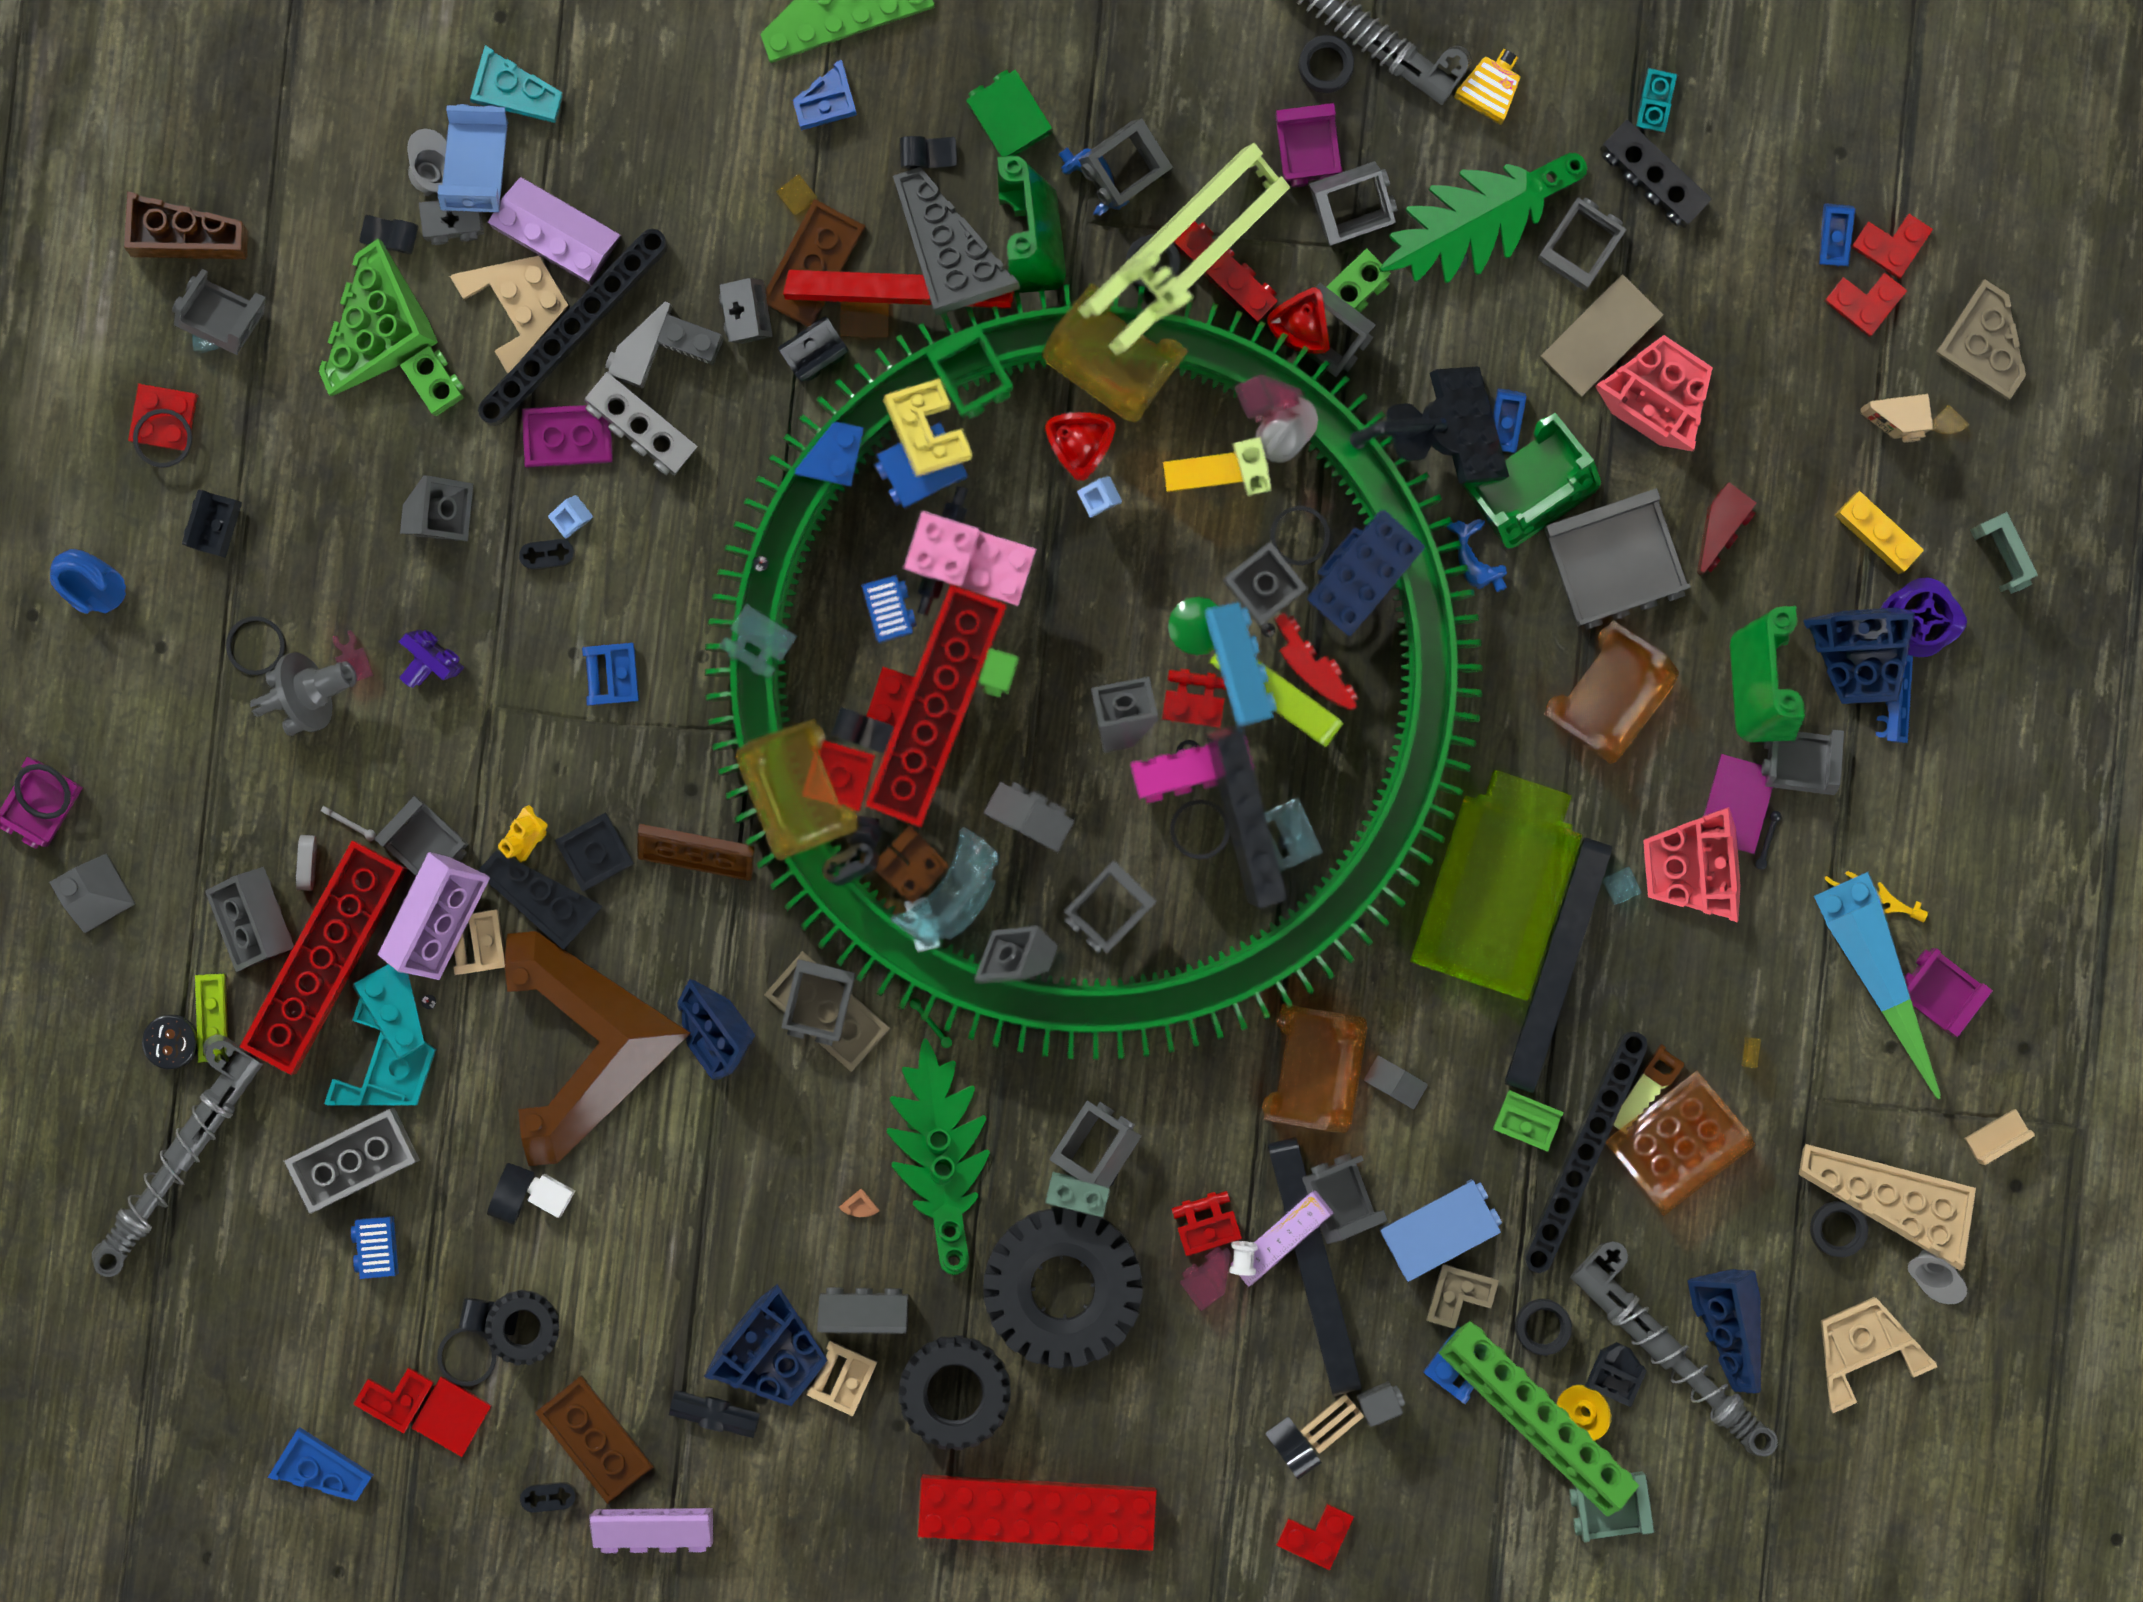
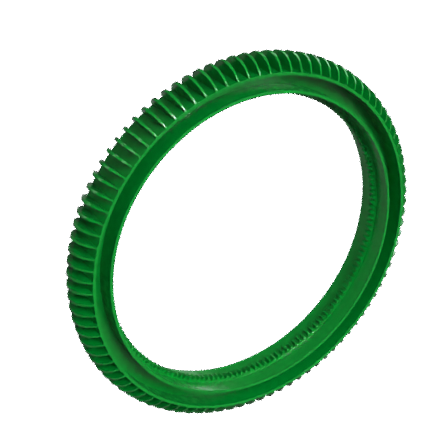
M1089 283L1090 298L1094 294V283ZM1063 284L1065 307L1046 309L1044 287H1038L1041 310L1023 313L1019 291H1014V300L1018 314L1000 318L997 307H991L994 320L979 324L1004 371L1006 370L1009 376H1012V368L1018 367L1020 373H1023L1025 365H1029L1031 370L1035 371V363L1040 362L1043 369H1046L1047 361H1052L1054 367H1057L1058 360L1064 359L1066 366H1069L1070 359H1076L1077 365H1080L1081 359L1087 358L1089 365H1092L1093 358H1099L1100 364L1103 365L1105 358H1111L1112 365H1115L1117 359H1122L1123 366L1127 365L1128 360H1134L1135 368L1139 366L1140 361L1146 362L1147 370H1149L1152 363L1157 364L1158 372L1161 371L1163 366H1167L1170 375L1174 369L1180 370L1181 378L1185 372L1191 373V381H1194L1196 376L1202 377V385L1207 380L1213 381L1212 389H1215L1220 384L1224 386L1223 394L1232 389L1234 391V399L1240 394L1245 396L1243 404H1247L1250 400L1254 401L1253 410L1258 409L1260 406L1264 407V417L1284 399L1291 397L1303 398L1312 404L1318 416L1317 429L1308 441L1311 444L1308 452L1310 453L1316 449L1319 452L1316 460L1318 461L1322 458L1327 460L1323 468L1327 469L1332 466L1335 469L1331 477L1341 476L1342 480L1338 486L1342 487L1347 484L1349 489L1345 496L1354 494L1356 499H1354L1351 505L1360 504L1362 509L1357 513L1358 516L1366 514L1368 517L1363 525L1367 526L1381 509L1386 510L1425 546L1424 550L1390 589H1398L1399 594L1394 596L1392 600L1401 601V606L1397 607L1395 612H1403L1404 617L1398 619L1397 623L1405 624L1406 629L1398 633L1407 637V640L1401 642L1400 646L1408 647V652L1400 655L1401 658L1408 659V664L1402 665L1401 669L1409 671L1408 676L1401 677V681L1408 682V687L1400 689V692L1408 694V697L1399 701L1400 704L1407 706L1406 711L1398 712L1399 716L1405 718V722L1396 724L1397 727L1403 729V733L1394 735V738L1401 742L1400 745H1393L1391 747L1398 754L1397 757L1391 756L1388 758L1389 761L1395 764L1394 768H1385V771L1391 774L1390 779H1381V782L1387 785L1386 790L1378 789L1376 791L1382 796L1381 801L1372 800V803L1378 807L1376 812L1372 810L1367 811L1372 820L1370 822L1365 820L1361 822L1367 829L1365 832L1359 830L1355 832L1361 838L1359 842L1349 841L1354 848L1352 852L1343 850L1344 855L1347 857L1346 861L1336 860V863L1340 866L1338 871L1329 868L1328 870L1333 877L1330 880L1326 877H1321L1324 887L1320 888L1314 885L1313 888L1317 894L1313 897L1306 893L1305 897L1308 902L1305 905L1297 901L1296 904L1299 908L1297 912L1289 908L1287 910L1290 916L1288 920L1280 915L1278 918L1281 925L1276 927L1275 924L1270 922V933L1267 934L1263 929H1260L1259 932L1262 938L1257 940L1253 935H1250L1251 944L1248 946L1243 941H1240L1241 950L1236 951L1230 946L1229 951L1231 955L1227 957L1222 951H1219L1220 960L1216 962L1210 955L1208 956L1209 964L1206 966L1203 965L1201 960H1197L1198 969L1195 970L1188 963L1186 964L1187 972L1181 973L1180 969L1175 967V976L1170 977L1169 972L1164 970L1163 979H1159L1156 972H1154L1152 981H1147L1143 974L1141 975V983H1135L1133 976H1130L1129 984L1125 985L1122 978L1119 977L1117 985L1113 986L1110 978H1107L1106 986H1100L1098 978L1095 979L1094 986H1088L1087 978H1084L1082 986L1076 985L1075 978H1072L1070 985H1065L1064 977L1060 978L1059 984H1053V977L1051 975L1046 983L1041 982V974L1036 976L1035 981L1030 980V977L1021 980L977 983L975 977L981 960L979 964L974 963L975 954H971L968 959L963 958L964 950L961 949L956 955L952 953L953 944H950L947 949L942 947L944 940L942 938L939 939V947L918 951L910 921L907 924L902 922L905 913H901L896 917L893 914L896 909L895 905L886 909L884 905L887 902V898L885 897L878 901L876 897L879 891L875 890L869 893L867 890L871 884L870 881L862 885L859 882L862 878L861 876L845 885L835 886L825 879L822 872L824 863L829 858L837 855L842 847L840 845L834 848L831 846L835 836L826 838L824 834L829 830V827L824 826L820 828L818 824L824 819L823 816L814 817L812 814L818 809V806L809 807L808 802L812 798L802 796L805 785H800L799 780L803 779L805 775L795 773V769L799 768L801 764L792 763L791 758L797 756L798 753L789 752L788 747L794 745L795 742L793 740H786L785 736L791 734L792 730L784 729L783 724L790 722V718L782 717L781 714L789 710V708L780 704V701L787 699V695L779 694V689L787 687V684L779 682V677L786 676V672L779 670L780 665L786 664L785 660L779 659V654L787 653V649L780 647V642L788 641L787 637L781 635V631L789 630L790 628L783 624V619L791 618V615L784 611L785 607L790 608L794 606L793 603L787 601L788 596H796V592L791 590L790 587L800 583L793 578L794 573H803L797 567L798 562H807L801 554L802 552H811L806 543L807 541H816L811 535L812 530L821 531L816 522L818 520L826 522L827 519L821 513L823 510L832 512L833 509L828 504L829 500L838 502L839 499L834 493L836 490L845 492V489L841 484L796 475L795 471L833 422L858 426L864 429L856 465L861 463L866 466L867 462L864 456L868 454L871 457H875L872 448L877 446L883 449L880 440L885 438L888 441H892L889 432L893 430L897 433L884 403V396L939 379L927 357V353L977 325L971 307L965 306L971 327L957 333L954 332L947 313L940 314L949 336L937 342H932L924 323L917 325L927 346L914 354L911 353L901 335L895 337L907 358L894 366H891L880 348L876 349L874 353L886 371L874 380L871 379L859 363L855 364L853 367L867 385L854 395L840 379H837L834 382L835 385L849 400L838 411L824 398L819 396L816 399L817 403L831 416L830 420L821 429L804 414L799 417V420L815 434L810 443L805 447L788 434H785L782 438L801 453L793 466H790L773 454L768 458L771 463L786 472L787 475L780 486L761 476H757L755 482L775 495L769 507L745 498L743 504L763 514L762 522L758 529L735 521L733 525L735 529L755 537L750 551L731 545H726L724 549L727 553L747 559L744 572L741 574L724 569H718L717 575L740 582L738 596L712 594L711 600L736 607L733 621L708 619L707 625L732 629L731 644L707 643L705 645L706 651L731 653L730 668L705 669V676L730 677L731 692L706 694L705 698L709 702L732 701L733 715L709 719L708 726L735 724L737 739L713 744L712 749L713 751H722L739 747L742 762L720 768L717 771L719 776H724L745 770L749 785L725 794L726 800H732L752 793L757 804V808L734 818L735 823L739 824L761 815L767 827L766 830L748 838L744 843L747 846L754 845L771 836L778 848L777 851L757 862L758 869H762L783 857L791 870L770 884L772 891L781 887L795 876L805 889L784 906L787 911L793 909L810 895L820 908L804 921L800 927L805 931L824 914L836 924L818 943L821 949L841 930L854 941L837 960L836 963L840 967L858 946L872 956L860 971L856 980L861 982L874 964L879 961L891 970L876 993L880 997L883 996L896 974L911 982L898 1008L904 1010L917 986L933 994L921 1016V1020L925 1022L932 1011L937 997L953 1003L954 1006L944 1027V1030L950 1032L959 1006L977 1012L968 1035V1039L972 1041L974 1040L981 1014L999 1019L992 1047L998 1048L1003 1023L1007 1021L1023 1025L1017 1053L1023 1054L1027 1026L1046 1029L1042 1057H1048L1051 1029L1070 1031L1067 1059L1072 1060L1074 1032H1094L1093 1060H1099L1098 1032L1117 1031L1118 1059H1124L1121 1031L1141 1029L1143 1056L1146 1057L1150 1055L1145 1028L1164 1025L1168 1051L1170 1053L1175 1052L1169 1024L1187 1020L1192 1043L1196 1047L1199 1046V1041L1192 1018L1209 1013L1219 1040L1224 1038L1215 1011L1231 1005L1241 1030L1247 1029L1237 1002L1252 995L1264 1019L1271 1018L1259 992L1273 984L1287 1008L1291 1007L1293 1004L1279 982L1280 980L1294 972L1308 994H1312L1314 989L1299 968L1314 959L1324 974L1331 980L1335 975L1319 954L1332 944L1348 963H1352L1354 958L1337 940L1348 928L1367 946H1370L1373 941L1354 923L1364 911L1382 926L1387 927L1390 924L1384 916L1371 906V903L1379 893L1399 907H1404L1405 901L1385 886L1393 874L1409 884L1418 887L1420 881L1399 866L1406 854L1431 866L1433 859L1411 846L1418 833L1439 843H1443L1445 840L1444 836L1422 826L1428 812L1449 820H1453L1455 817L1453 812L1432 804L1436 790L1457 796H1462L1464 792L1463 789L1440 781L1443 768L1447 767L1470 772V765L1447 759L1449 744L1465 747L1476 746L1475 740L1453 736L1452 728L1453 721L1480 722L1479 715L1455 712L1456 697H1482V690L1457 688V673L1482 672L1483 665L1457 664V649L1482 646V641L1480 639L1456 640L1455 625L1479 621V615L1472 614L1456 617L1453 615L1451 602L1473 597L1475 592L1471 589L1449 593L1446 579L1468 572L1469 567L1468 565H1462L1447 570L1443 569L1439 556L1459 549L1462 545L1460 541L1440 547L1435 545L1431 533L1449 526L1453 521L1451 517L1428 525L1422 511L1439 503L1442 500L1440 494L1418 504L1410 491L1430 478L1428 472L1406 483L1398 470L1410 461L1401 458L1393 463L1384 451L1393 444L1391 436L1380 444L1374 438L1366 442V445L1361 449L1354 448L1351 445L1350 436L1352 433L1359 432L1383 420L1386 415L1381 411L1364 426L1353 413L1368 399L1365 393L1348 409L1337 400L1336 396L1350 381L1347 376H1344L1331 393L1318 384V380L1331 364L1327 360L1323 362L1312 378L1298 369L1307 355L1308 347L1304 346L1294 363L1291 364L1277 356L1288 337L1287 334L1282 333L1272 352L1256 344L1266 323L1260 321L1251 341L1235 335L1243 314L1240 311L1236 312L1229 332L1212 326L1219 306L1215 302H1213L1207 324L1189 319L1195 296H1192L1187 302L1184 317L1173 314L1163 316L1156 320L1128 349L1115 355L1109 348V345L1145 310L1142 309L1145 286H1139L1137 308L1118 307V295L1113 300V306H1107L1098 316L1092 313L1086 319L1078 311L1081 306L1070 307L1069 284ZM979 342L940 363L957 394L960 387H963L968 392V384L971 382L977 388L980 387L979 379L984 378L987 383H990V375L995 374L998 378ZM855 467V474L860 473L857 467ZM762 556L768 560L766 570L758 571L755 569L754 560L757 557ZM837 866L835 868L836 872L833 875H835L836 877L840 875V866Z

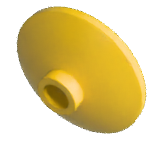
M1575 1385L1567 1388L1559 1396L1557 1406L1566 1410L1570 1418L1580 1428L1585 1429L1590 1434L1592 1440L1596 1441L1605 1435L1611 1423V1413L1606 1400L1599 1392L1587 1388L1585 1385ZM1585 1407L1589 1409L1590 1414L1585 1410Z

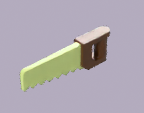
M1663 1044L1657 1048L1642 1070L1643 1074L1624 1100L1614 1122V1126L1625 1134L1627 1127H1632V1121H1637L1638 1115L1643 1114L1644 1108L1649 1107V1102L1655 1100V1095H1660V1089H1665L1673 1083L1685 1064L1666 1051V1047ZM1659 1059L1672 1068V1071L1663 1074L1654 1068V1065Z

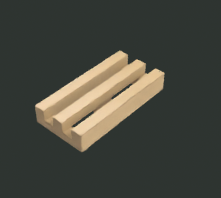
M1343 1394L1300 1431L1320 1454L1361 1420L1364 1415L1350 1398ZM1344 1402L1348 1405L1347 1408L1313 1436L1309 1433ZM1352 1411L1355 1415L1319 1445L1318 1439Z

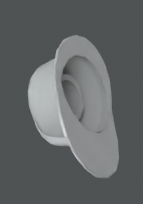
M426 128L417 130L409 138L407 151L410 166L408 174L411 184L423 192L424 196H430L434 192L438 193V186L443 184L447 141L435 130Z
M1298 397L1284 399L1264 419L1256 432V437L1261 439L1265 458L1273 462L1288 461L1297 455L1317 429L1318 423L1316 409L1310 402Z
M1924 1249L1917 1258L1912 1259L1908 1264L1909 1273L1931 1299L1944 1304H1957L1966 1297L1967 1286L1964 1280L1958 1274L1956 1268L1947 1261L1936 1257Z

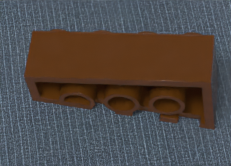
M127 191L124 248L131 257L247 259L248 230L242 221L208 212H199L192 210L190 207L165 203L163 200L150 199Z

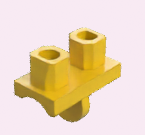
M530 805L525 806L517 819L512 822L509 832L499 843L498 849L507 858L515 856L520 863L526 861L537 842L542 841L546 836L547 823L534 814L533 808Z

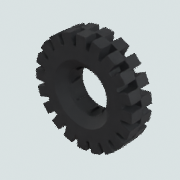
M1064 1207L1037 1211L1027 1215V1217L1011 1226L992 1250L987 1263L983 1285L986 1311L989 1314L992 1326L1005 1341V1344L1015 1353L1018 1352L1024 1356L1026 1360L1036 1364L1048 1365L1051 1368L1062 1369L1069 1366L1075 1368L1088 1365L1087 1363L1094 1360L1098 1361L1110 1354V1351L1116 1346L1118 1347L1127 1337L1131 1327L1134 1326L1139 1314L1143 1291L1138 1260L1124 1235L1101 1216ZM1060 1256V1260H1063V1256L1074 1257L1082 1261L1080 1266L1086 1265L1094 1277L1095 1283H1091V1287H1095L1093 1299L1089 1306L1084 1304L1083 1308L1085 1310L1074 1317L1066 1318V1314H1063V1318L1052 1317L1044 1312L1046 1310L1045 1307L1040 1309L1033 1299L1031 1291H1035V1287H1031L1032 1277L1036 1269L1042 1270L1043 1266L1041 1264L1052 1257Z

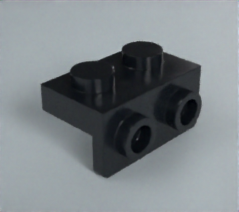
M826 316L778 347V350L800 382L815 379L821 373V369L829 364L839 363L845 357V353L849 351Z
M199 489L192 504L188 524L184 530L182 545L226 558L242 502Z

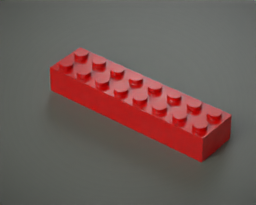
M950 585L865 803L866 807L922 828L983 671L989 648L991 649L1007 609L1005 604L956 585Z
M351 841L239 1046L240 1048L290 1075L297 1074L408 868L358 841Z
M922 1474L918 1537L1153 1551L1156 1488Z

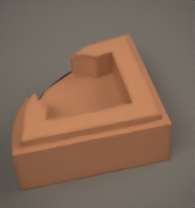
M862 1188L839 1206L843 1212L854 1217H869L880 1211Z

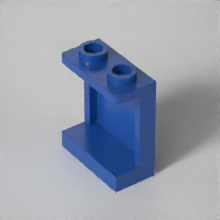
M941 423L930 427L933 437L946 434ZM902 443L878 454L880 462L875 464L882 479L889 478L893 486L889 493L896 506L902 504L905 510L910 508L912 504L937 491L968 478L961 463L916 477Z

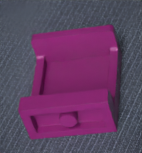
M1334 103L1276 110L1275 118L1284 180L1287 183H1291V187L1307 186L1308 181L1322 180L1343 172L1340 163Z
M26 757L21 767L24 768L27 765L43 763L32 757ZM32 770L23 776L20 790L24 800L30 807L43 813H53L62 807L65 793L61 783L55 776L42 770ZM63 776L71 792L70 804L65 813L53 819L38 818L25 811L18 802L13 787L0 808V829L9 834L16 831L24 836L21 840L22 842L35 849L38 846L48 847L83 787Z
M1931 948L1930 951L1925 949L1915 962L1918 964L1912 974L1908 972L1904 976L1912 1005L1949 1035L1958 1037L1993 990L1985 984L1979 983L1942 955L1939 949Z

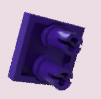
M420 629L408 632L399 641L414 656V660L399 677L403 683L411 688L415 685L420 686L432 671L442 680L458 676L464 666L459 663V656L450 649L444 650L437 644L438 639L428 630L422 631Z

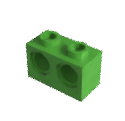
M1366 248L1327 288L1341 299L1340 292L1343 289H1353L1357 297L1354 301L1346 303L1358 312H1361L1369 304L1366 299L1373 292L1378 296L1390 284L1387 279L1391 273L1389 271L1381 272L1379 268L1382 263ZM1366 268H1372L1377 273V279L1373 282H1367L1363 279L1361 272Z
M428 346L400 364L431 414L436 417L464 398L460 392L464 389V386L456 374L450 376L445 369V366L449 363L440 350L434 352ZM427 360L433 361V371L428 375H422L420 373V365ZM440 385H448L450 388L449 395L444 399H438L435 394L436 389Z
M989 648L979 680L980 686L984 687V693L1001 698L1002 693L1009 694L1019 662L1018 657Z

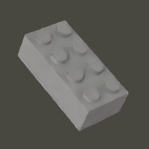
M391 1108L284 1162L309 1214L420 1161L395 1108Z

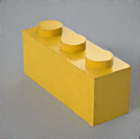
M1860 491L1855 493L1834 515L1898 574L1905 572L1924 551L1923 548Z

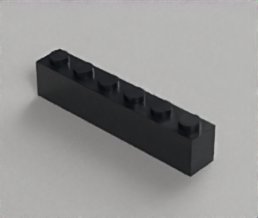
M1230 726L1205 734L1248 903L1262 908L1286 900L1244 730Z

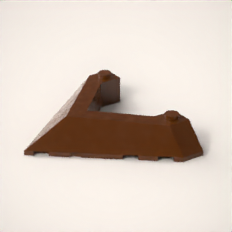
M539 932L507 934L505 951L507 992L537 989L600 1042L548 1106L518 1109L521 1140L528 1166L557 1164L603 1118L620 1104L645 1077L663 1062L691 1032L679 1026L647 1003H644L635 995L591 968L568 951L563 950Z

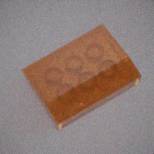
M1698 1071L1694 1072L1606 1140L1607 1146L1662 1216H1665L1756 1146L1750 1132Z

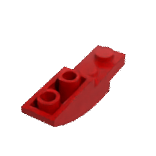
M1285 612L1275 617L1273 621L1288 644L1280 649L1279 653L1295 674L1312 690L1335 705L1349 711L1356 708L1357 705L1354 701L1358 697L1349 684L1344 686L1338 677L1342 675V671L1335 660L1329 661L1325 656L1315 662L1313 657L1317 654L1308 640L1305 642L1301 640L1297 633L1301 628L1292 615L1287 617Z

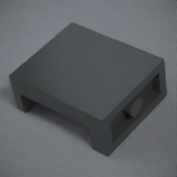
M202 269L197 277H191L186 287V294L184 297L179 296L173 305L172 312L175 313L174 326L237 355L263 316L266 297L255 293L249 301L207 280L208 271Z
M1832 730L1830 735L1798 732L1795 741L1764 742V749H1768V758L1763 759L1761 775L1766 776L1765 787L1835 795L1841 783L1844 731Z
M413 796L374 838L382 847L387 848L415 876H417L428 852L447 856L460 862L467 854V851L464 849L469 845L416 796Z
M1350 1153L1334 1159V1165L1328 1166L1327 1162L1311 1168L1312 1174L1302 1178L1308 1195L1316 1190L1334 1213L1320 1225L1326 1244L1344 1240L1388 1221L1384 1210L1374 1212L1357 1167V1163L1364 1161L1362 1155L1353 1158Z

